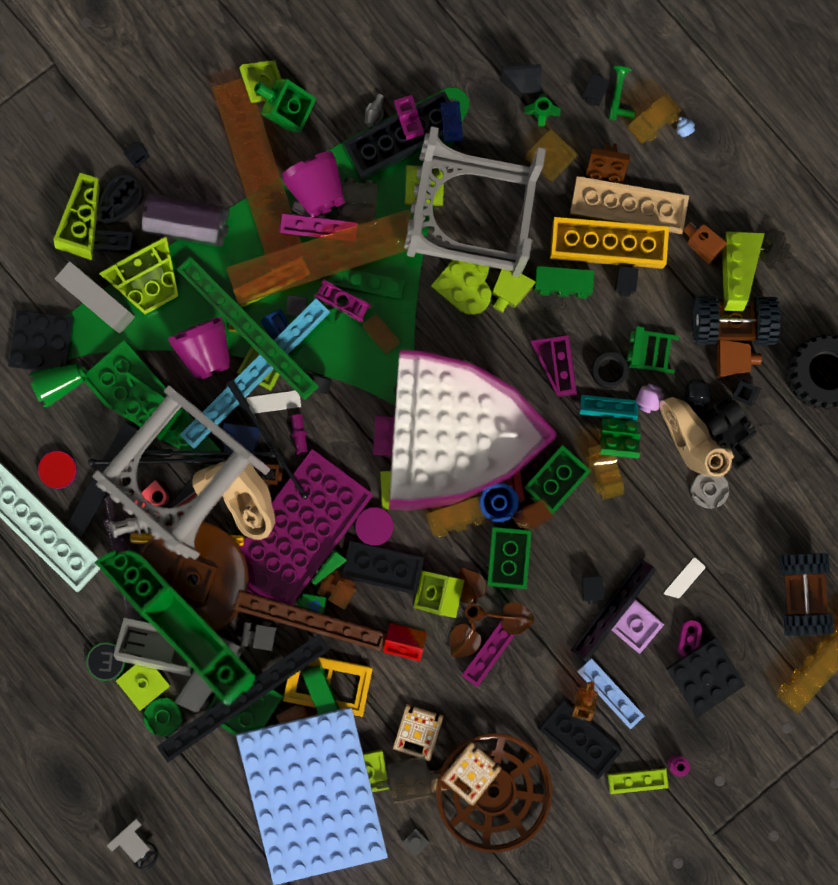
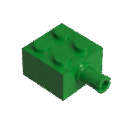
M277 79L272 88L259 81L254 88V92L267 99L261 111L262 115L289 132L302 131L317 98L288 79Z

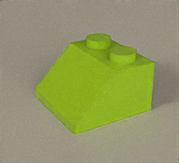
M421 571L413 608L456 618L464 580Z

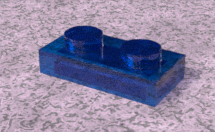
M460 102L440 103L444 142L463 140Z

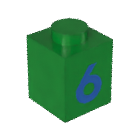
M304 593L303 597H299L297 606L325 613L327 597Z

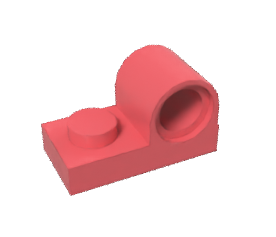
M157 480L141 493L147 501L155 506H164L169 501L168 492ZM157 492L163 494V499L160 502H156L154 499Z

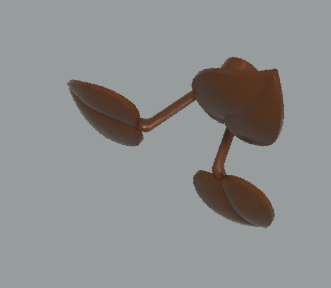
M466 568L460 570L458 579L464 580L460 600L466 604L470 603L466 607L465 614L469 618L471 627L467 624H460L452 630L450 635V655L452 657H466L479 649L482 638L479 633L474 631V621H480L484 616L503 618L502 627L511 635H519L525 632L534 623L532 612L526 606L517 602L506 604L503 609L504 615L485 612L482 606L476 605L477 598L483 597L486 593L487 583L485 578L479 573Z

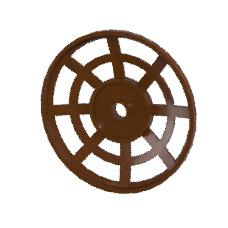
M488 733L468 739L451 752L439 772L436 784V801L442 821L457 840L478 851L499 853L520 847L538 833L549 814L553 789L548 768L534 748L523 740L511 735ZM497 739L495 750L483 751L487 756H494L493 761L496 764L492 770L497 765L500 766L502 757L512 761L518 767L509 773L501 769L475 804H468L462 809L458 793L442 780V777L453 758L459 752L462 753L471 742ZM505 740L520 745L532 757L522 763L514 755L504 752ZM535 764L539 765L544 778L545 795L533 793V783L528 769ZM522 773L526 781L527 792L516 790L514 779ZM460 778L454 781V784L462 791L468 792L471 789L465 783H461ZM491 786L498 788V793L495 796L488 795V789ZM442 789L452 790L453 802L458 812L450 821L443 808ZM515 798L525 799L523 808L515 816L510 809ZM532 801L542 802L543 807L538 819L527 831L520 821L527 814ZM477 808L485 814L484 825L474 822L468 815ZM504 813L509 820L505 824L492 826L494 815ZM464 820L472 828L483 832L482 844L467 839L454 827ZM514 827L520 834L519 838L511 842L490 845L491 833L503 832Z

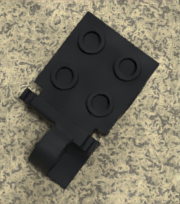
M728 394L697 415L705 423L709 430V435L716 441L717 445H724L723 449L729 448L732 451L734 458L731 459V463L736 470L753 459L743 446V443L756 435V428L753 426L749 429L752 422L748 421L742 407L736 401H733Z

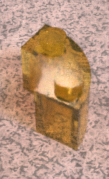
M665 94L655 101L647 111H643L627 128L641 144L646 141L652 142L658 136L657 132L667 124L672 125L679 118L677 115L682 110L668 94Z
M600 445L588 448L589 456L586 457L589 468L592 467L596 480L594 489L596 494L600 493L602 500L625 495L616 456L600 455Z

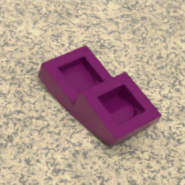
M410 95L394 100L406 140L424 135L413 96Z

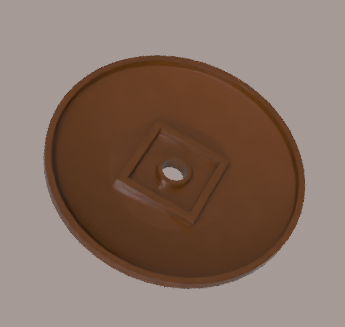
M201 522L194 539V547L200 553L195 560L191 557L186 559L174 550L171 551L163 544L165 540L161 537L157 539L153 536L142 549L140 556L149 562L215 632L226 627L239 613L238 610L233 609L239 589L248 591L249 586L247 561L237 542L219 527ZM192 574L198 577L196 585H191L189 582Z

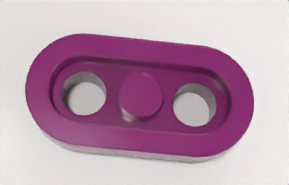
M687 620L682 624L678 643V653L682 657L700 645L702 627L697 621ZM690 626L693 627L692 633L688 632V627ZM686 645L690 646V650L688 652H685L684 650Z

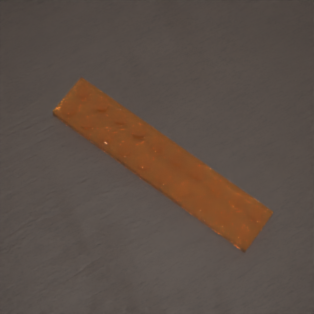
M243 78L213 87L215 99L269 267L305 256L299 235L279 232L281 213L292 214L257 102L251 103Z
M409 209L226 267L238 305L407 251L408 249H404L408 233L409 219L412 220Z

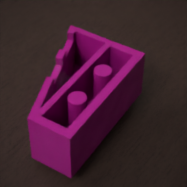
M561 336L530 341L558 397L577 395L570 337Z

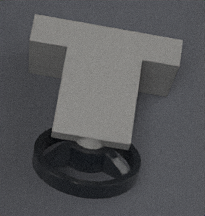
M139 816L115 837L107 847L113 851L120 845L133 860L137 868L147 870L156 863L158 849L153 843L144 842L135 832L145 822ZM148 845H152L154 851H149L150 848ZM154 855L152 862L142 867L143 863L148 861L150 856Z

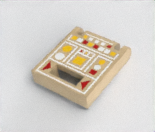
M406 704L393 749L430 761L444 716L439 715L438 722L434 721L436 713L414 706L411 714L408 713L410 705ZM405 741L424 746L422 754L404 749Z
M472 742L442 777V780L470 805L475 804L502 769L497 765L492 770L496 763L478 747L472 752L471 750L475 747V744ZM457 778H460L471 788L466 794L454 784Z

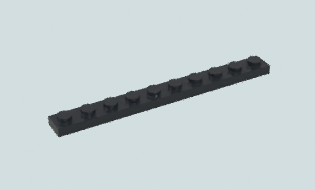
M317 634L258 675L247 692L243 691L230 705L221 701L156 746L168 763L329 651V648L320 635Z

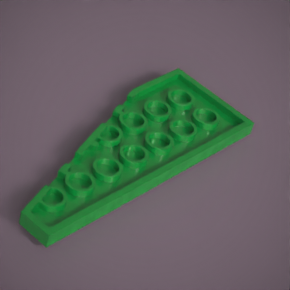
M123 340L87 372L85 383L106 407L141 427L146 422L147 416L127 382L125 373H131L165 398L167 394L164 390L167 387L132 347ZM181 406L182 413L163 440L182 451L222 452L209 436L195 449L180 436L194 421V418ZM190 455V456L193 457V458H195V457H209V456H214V455Z

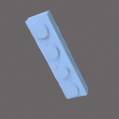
M592 658L577 670L629 729H632L644 717L640 710Z

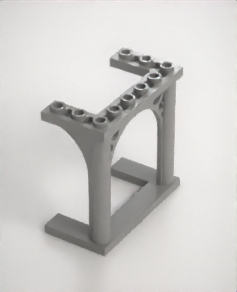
M431 127L430 133L425 134L420 154V160L423 161L422 167H418L416 178H420L419 184H415L413 194L417 198L416 202L412 201L410 213H414L413 220L409 219L408 233L404 249H408L407 256L414 257L415 253L510 270L513 271L512 276L520 277L530 257L532 239L528 238L536 181L544 165L546 149L538 147L530 167L457 152L446 146L439 139V128ZM438 168L441 170L443 178H436L432 174V169ZM453 169V172L447 173V170ZM465 174L525 184L526 188L516 253L462 244L446 236L438 227L433 215V199L440 186L455 176ZM431 181L435 182L434 187H430ZM424 216H428V217H429V221H428V222H424V223H423V221L425 220V217H424ZM427 226L434 228V232L429 236H424L421 232ZM437 235L441 237V241L438 240L437 238H436V241H434L433 239H434Z
M168 386L164 390L167 397L103 473L96 471L92 477L98 481L96 485L103 491H107L115 502H122L124 504L122 508L130 515L134 513L137 516L136 520L144 527L148 525L151 528L149 532L157 539L161 537L165 540L163 544L168 549L174 550L186 559L191 557L196 560L200 553L194 547L195 535L201 522L249 463L265 475L271 469L205 416L190 401ZM182 406L235 452L191 502L178 508H159L149 503L141 494L137 483V466L145 449ZM131 466L132 470L130 473L124 472L125 470L128 471V468ZM130 477V485L124 487L122 478ZM131 489L134 490V495L130 492ZM157 512L161 514L160 523L159 518L155 516ZM180 512H184V515L180 516V519L178 514ZM168 514H172L174 517L171 527H167L165 524V518Z

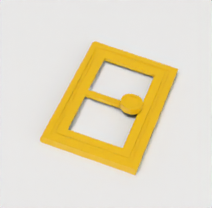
M319 657L310 663L309 666L315 667L321 664L323 668L329 669L327 677L329 683L331 682L333 670L360 675L355 704L336 701L340 709L352 707L355 716L363 717L373 667ZM300 671L287 679L283 701L315 707L311 695L296 692Z

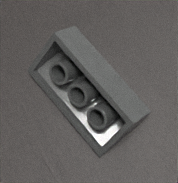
M224 633L218 635L239 658L242 654L240 650L242 645ZM195 671L175 703L198 713L201 709L205 711L211 702L208 698L212 693H215Z

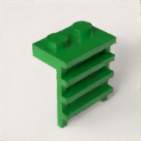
M636 327L630 333L629 342L631 343V349L627 353L628 368L674 374L675 370L667 369L671 339L679 340V336L644 331V327ZM649 336L655 337L651 366L645 365ZM660 338H666L663 367H656Z

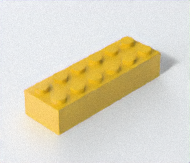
M554 217L552 222L550 259L663 269L667 263L669 227Z

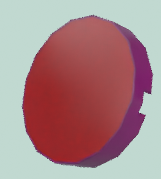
M52 451L41 459L38 466V475L41 481L50 488L62 489L68 487L77 475L76 462L74 458L65 452Z

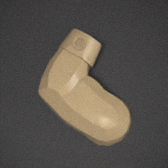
M674 397L660 401L661 414L686 466L697 473L707 476L719 477L726 474L731 467V459L734 458L732 451L729 448L723 449L717 445L716 441L710 438L709 430L705 423L685 401Z
M226 461L206 467L194 474L192 482L197 495L200 494ZM249 463L222 497L232 513L238 529L249 538L262 540L271 533L275 525V514L266 483Z

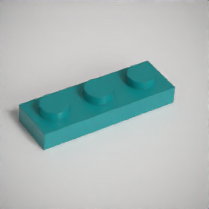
M581 395L580 414L637 420L638 404L636 400Z

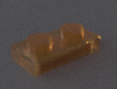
M377 314L361 325L385 355L401 343Z

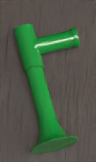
M613 66L616 70L617 78L608 120L616 121L617 115L633 119L635 110L619 108L623 81L626 74L631 72L632 69L623 66Z

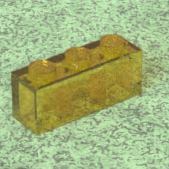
M480 496L426 514L433 536L437 535L439 539L448 536V531L455 529L457 533L466 530V525L474 523V526L486 523L485 519L487 517L480 509Z

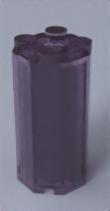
M149 194L144 206L147 209L142 214V231L145 234L216 247L223 246L224 236H228L229 225H226V220L229 219L230 209L223 206L156 194Z

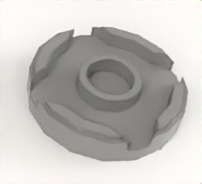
M699 473L691 483L690 492L692 499L703 508L713 509L719 507L726 502L729 496V484L724 476H707Z

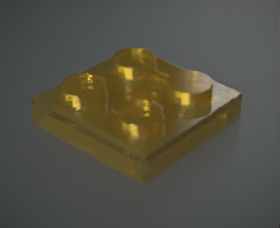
M550 129L524 156L531 164L538 147L546 149L541 174L552 183L578 157V154Z

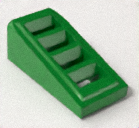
M334 548L312 577V583L316 585L345 563L347 561L346 557Z

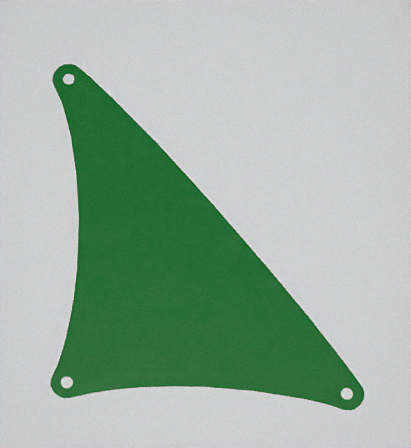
M455 87L443 89L415 103V105H418L445 91L449 99L457 101L458 107L455 111L461 122L469 109L467 95L461 89ZM396 113V114H394V115H392V116H390V117H388V118L382 120V121L379 122L377 125H379V124H381V123H383V122H385V121H387V120H389V119H391V118L397 116L398 114ZM369 127V128L363 130L362 132H360V133L356 134L355 136H353V137L347 139L346 141H348V140H350V139H352V138H354V137H356V136H358V135H360V134H362V133H364V132L370 130V129L373 128V127ZM457 133L442 140V142L449 148H452ZM344 142L328 150L333 152L337 161L345 203L338 207H331L332 211L325 214L324 218L357 222L355 242L280 233L281 213L299 215L292 210L294 202L298 200L285 186L282 177L169 245L178 297L144 314L119 290L113 287L112 284L103 289L135 316L121 334L109 326L85 304H81L65 317L74 318L69 359L111 352L123 340L134 351H174L168 341V337L175 336L178 332L202 322L211 321L213 318L222 316L176 270L189 257L240 307L241 305L233 290L302 257L310 272L309 276L242 309L267 333L261 320L266 315L281 309L287 321L291 324L311 304V298L317 289L322 286V280L327 281L330 266L405 280L401 300L340 288L371 305V308L367 309L363 317V323L356 321L347 314L336 323L320 322L288 354L302 370L311 371L356 386L395 406L396 394L394 393V386L397 384L400 350L415 351V316L423 254L415 253L414 257L407 256L408 249H404L409 219L413 220L414 213H410L412 205H405L407 166H422L423 161L420 160L421 152L361 182L344 150ZM424 216V217H425V220L423 221V223H424V222H428V221H429V217H428V216ZM429 226L422 229L421 232L424 236H427ZM222 316L225 324L229 356L245 358L251 345L237 331H228L229 323Z

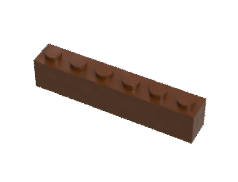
M543 499L529 501L519 507L513 514L514 516L511 517L517 527L531 530L553 518Z

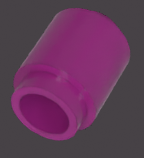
M673 755L668 760V769L674 775L683 777L689 773L690 763L681 755ZM681 763L682 767L677 769L678 764Z

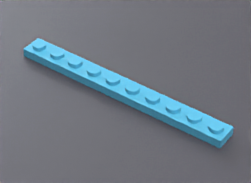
M315 299L274 342L288 355L330 311L319 300ZM259 355L235 379V384L246 398L274 368ZM227 387L202 413L218 426L239 405V402L229 387ZM195 419L180 436L195 449L211 431Z

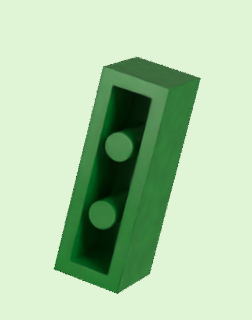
M537 266L534 292H538V295L549 296L550 293L557 294L558 297L576 295V298L587 299L588 296L593 294L594 271Z

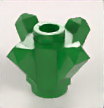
M540 93L539 99L533 104L525 106L524 114H533L538 119V126L544 127L545 121L550 115L560 116L561 109L552 104L547 98V94Z

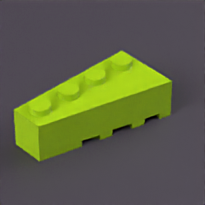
M79 173L53 239L56 249L92 260L99 198L98 178Z
M726 232L723 240L727 244L722 250L724 311H744L749 299L765 233Z

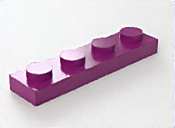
M281 213L279 232L355 242L358 223Z
M503 618L461 675L476 687L479 686L515 636L508 634L503 629Z

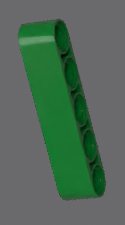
M320 664L302 671L318 714L339 710V705L322 665Z

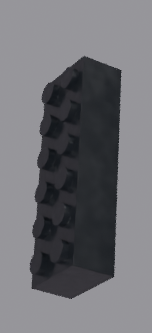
M445 91L416 105L424 135L406 140L397 115L343 143L344 150L361 182L421 152L425 134L430 133L431 127L439 128L438 137L441 141L462 130V122Z

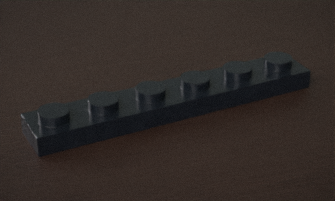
M640 558L572 647L571 651L585 662H588L657 570Z

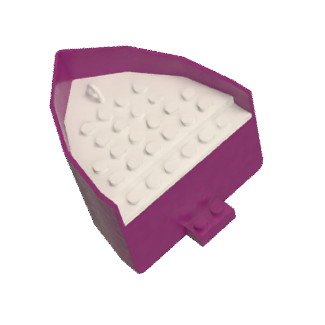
M400 350L395 417L375 416L373 455L392 457L389 495L390 510L409 511L454 505L511 477L554 439L555 432L515 388L475 365L429 353Z

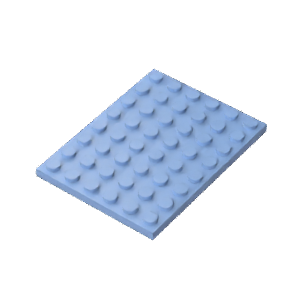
M352 707L237 734L236 737L273 885L388 858Z

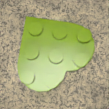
M453 260L431 287L464 314H481L487 309L491 301L492 292L485 282L488 277L489 266Z

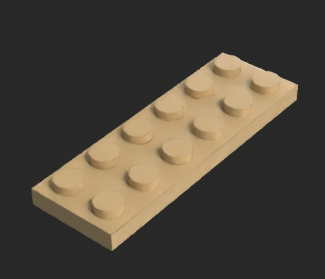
M577 176L570 215L609 222L669 227V232L682 234L689 196Z

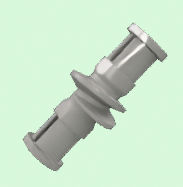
M157 512L155 516L159 518L160 523L161 514ZM170 514L165 518V524L167 523V525L171 524ZM136 515L135 518H127L119 522L110 521L113 538L126 533H134L135 531L141 536L142 529L148 534V528L150 527L148 525L146 527L141 525L136 520Z

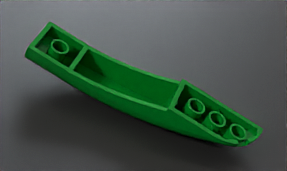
M127 550L113 551L103 555L94 562L140 615L187 661L223 703L230 705L243 691L247 692L255 680V675L186 600L142 556Z

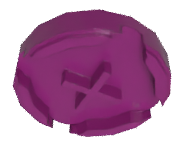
M378 507L364 510L358 516L355 523L358 537L369 545L385 543L391 537L394 530L390 514Z

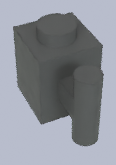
M262 621V624L256 625V631H251L252 623L244 622L240 645L248 646L249 639H253V648L268 651L274 650L277 627H274L272 622Z

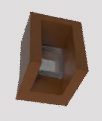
M265 464L271 469L266 475L255 467V471L266 484L277 485V482L282 479V470H279V465Z

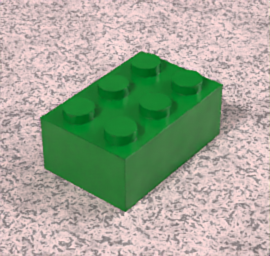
M562 445L526 484L523 490L534 500L543 499L549 511L553 514L591 470Z
M492 527L487 586L527 589L531 531Z

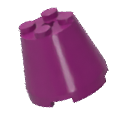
M332 151L316 154L315 158L304 162L301 161L282 174L283 183L309 213L311 218L319 214H328L332 211L331 207H338L345 203L337 161Z
M222 316L213 318L211 321L202 322L178 332L175 336L168 337L171 347L194 377L205 379L212 376V371L221 372L230 368L226 330Z

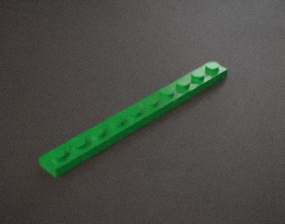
M191 257L176 269L304 400L319 387Z

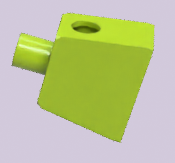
M502 269L492 293L493 296L498 298L493 308L501 313L504 312L507 305L515 308L534 287L535 281L522 273L520 277L512 276L513 271Z

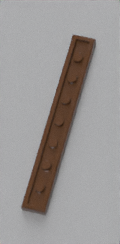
M239 589L233 605L234 610L381 651L387 632L241 589Z

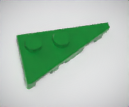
M126 372L127 382L134 391L148 419L165 397L131 373ZM179 408L157 435L159 440H163L182 413V409Z

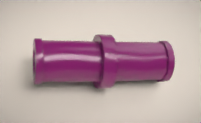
M303 415L290 416L293 433L291 434L295 441L296 454L308 453L305 437L307 431L304 430Z

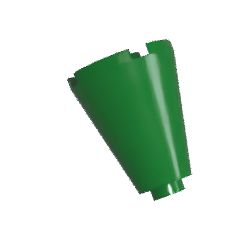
M72 364L33 371L29 376H33L34 380L31 381V386L39 402L44 401L45 405L43 407L48 408L85 382L87 373L83 366Z

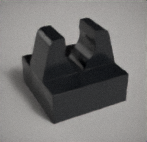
M138 141L133 142V146L125 149L123 153L135 168L150 157Z

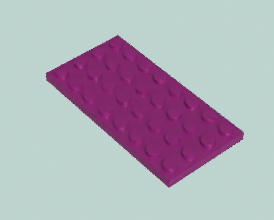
M313 449L293 474L304 492L308 493V498H301L300 491L290 478L272 502L275 525L271 533L262 540L246 537L243 546H239L248 566V592L293 604L374 495Z

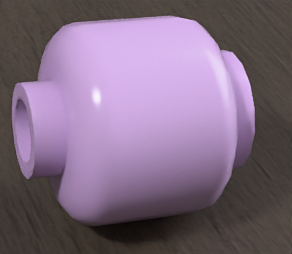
M649 383L647 386H642L636 398L637 404L640 405L639 409L650 413L651 410L657 411L660 408V401L664 398V394L661 392L662 389Z

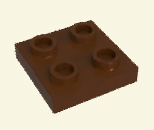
M606 142L603 150L592 148L585 178L623 184L630 154L619 153L616 143L613 144V147H610L609 142Z

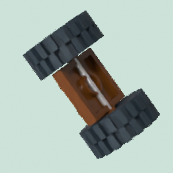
M696 296L692 317L693 340L695 344H716L717 340L753 341L755 345H775L777 343L781 324L778 298L755 297L754 302H747L744 311H724V302H719L717 296Z
M829 553L779 555L780 575H785L788 615H783L784 635L813 636L834 634L833 613H828L825 574H817L830 573Z

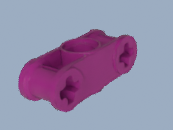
M322 280V286L313 297L363 323V317L367 309L371 308V305L337 288L332 283ZM340 297H346L348 303L341 306L337 303V300Z

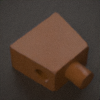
M690 222L683 229L691 237L687 244L708 265L722 252L727 242L704 224L698 229Z
M719 340L716 343L717 378L747 374L751 372V365H761L762 363L761 353H751L750 344Z

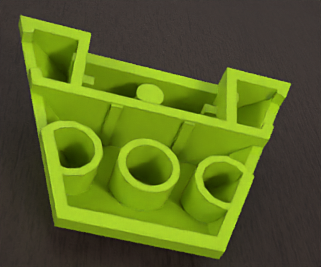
M167 237L147 245L99 273L144 314L179 296Z

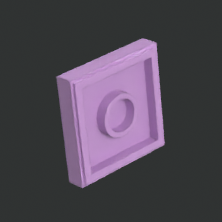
M634 600L612 631L640 654L664 624L638 601Z

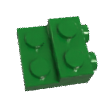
M602 418L600 427V455L639 459L641 423L635 420Z

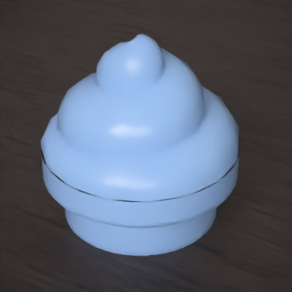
M679 117L676 132L681 137H686L695 131V124L690 119Z

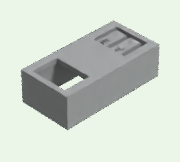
M70 261L55 277L57 282L118 333L121 334L135 318L134 315L93 282V279L88 275L86 276L81 269L77 268Z
M128 618L123 619L114 651L116 660L192 676L194 669L189 664L187 667L171 664L175 649L150 623ZM129 630L148 634L147 636L130 632L128 642L142 644L145 646L141 647L132 644H127L125 653L133 655L122 653Z

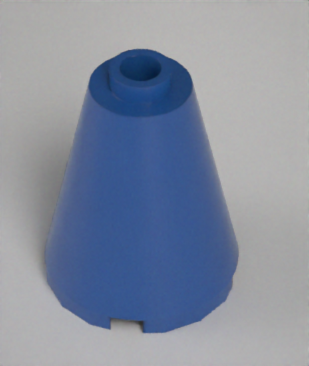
M497 483L483 490L479 504L482 513L488 519L494 522H503L509 520L517 511L519 499L511 486L505 483Z

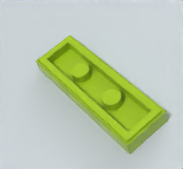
M666 768L608 774L610 794L669 788Z

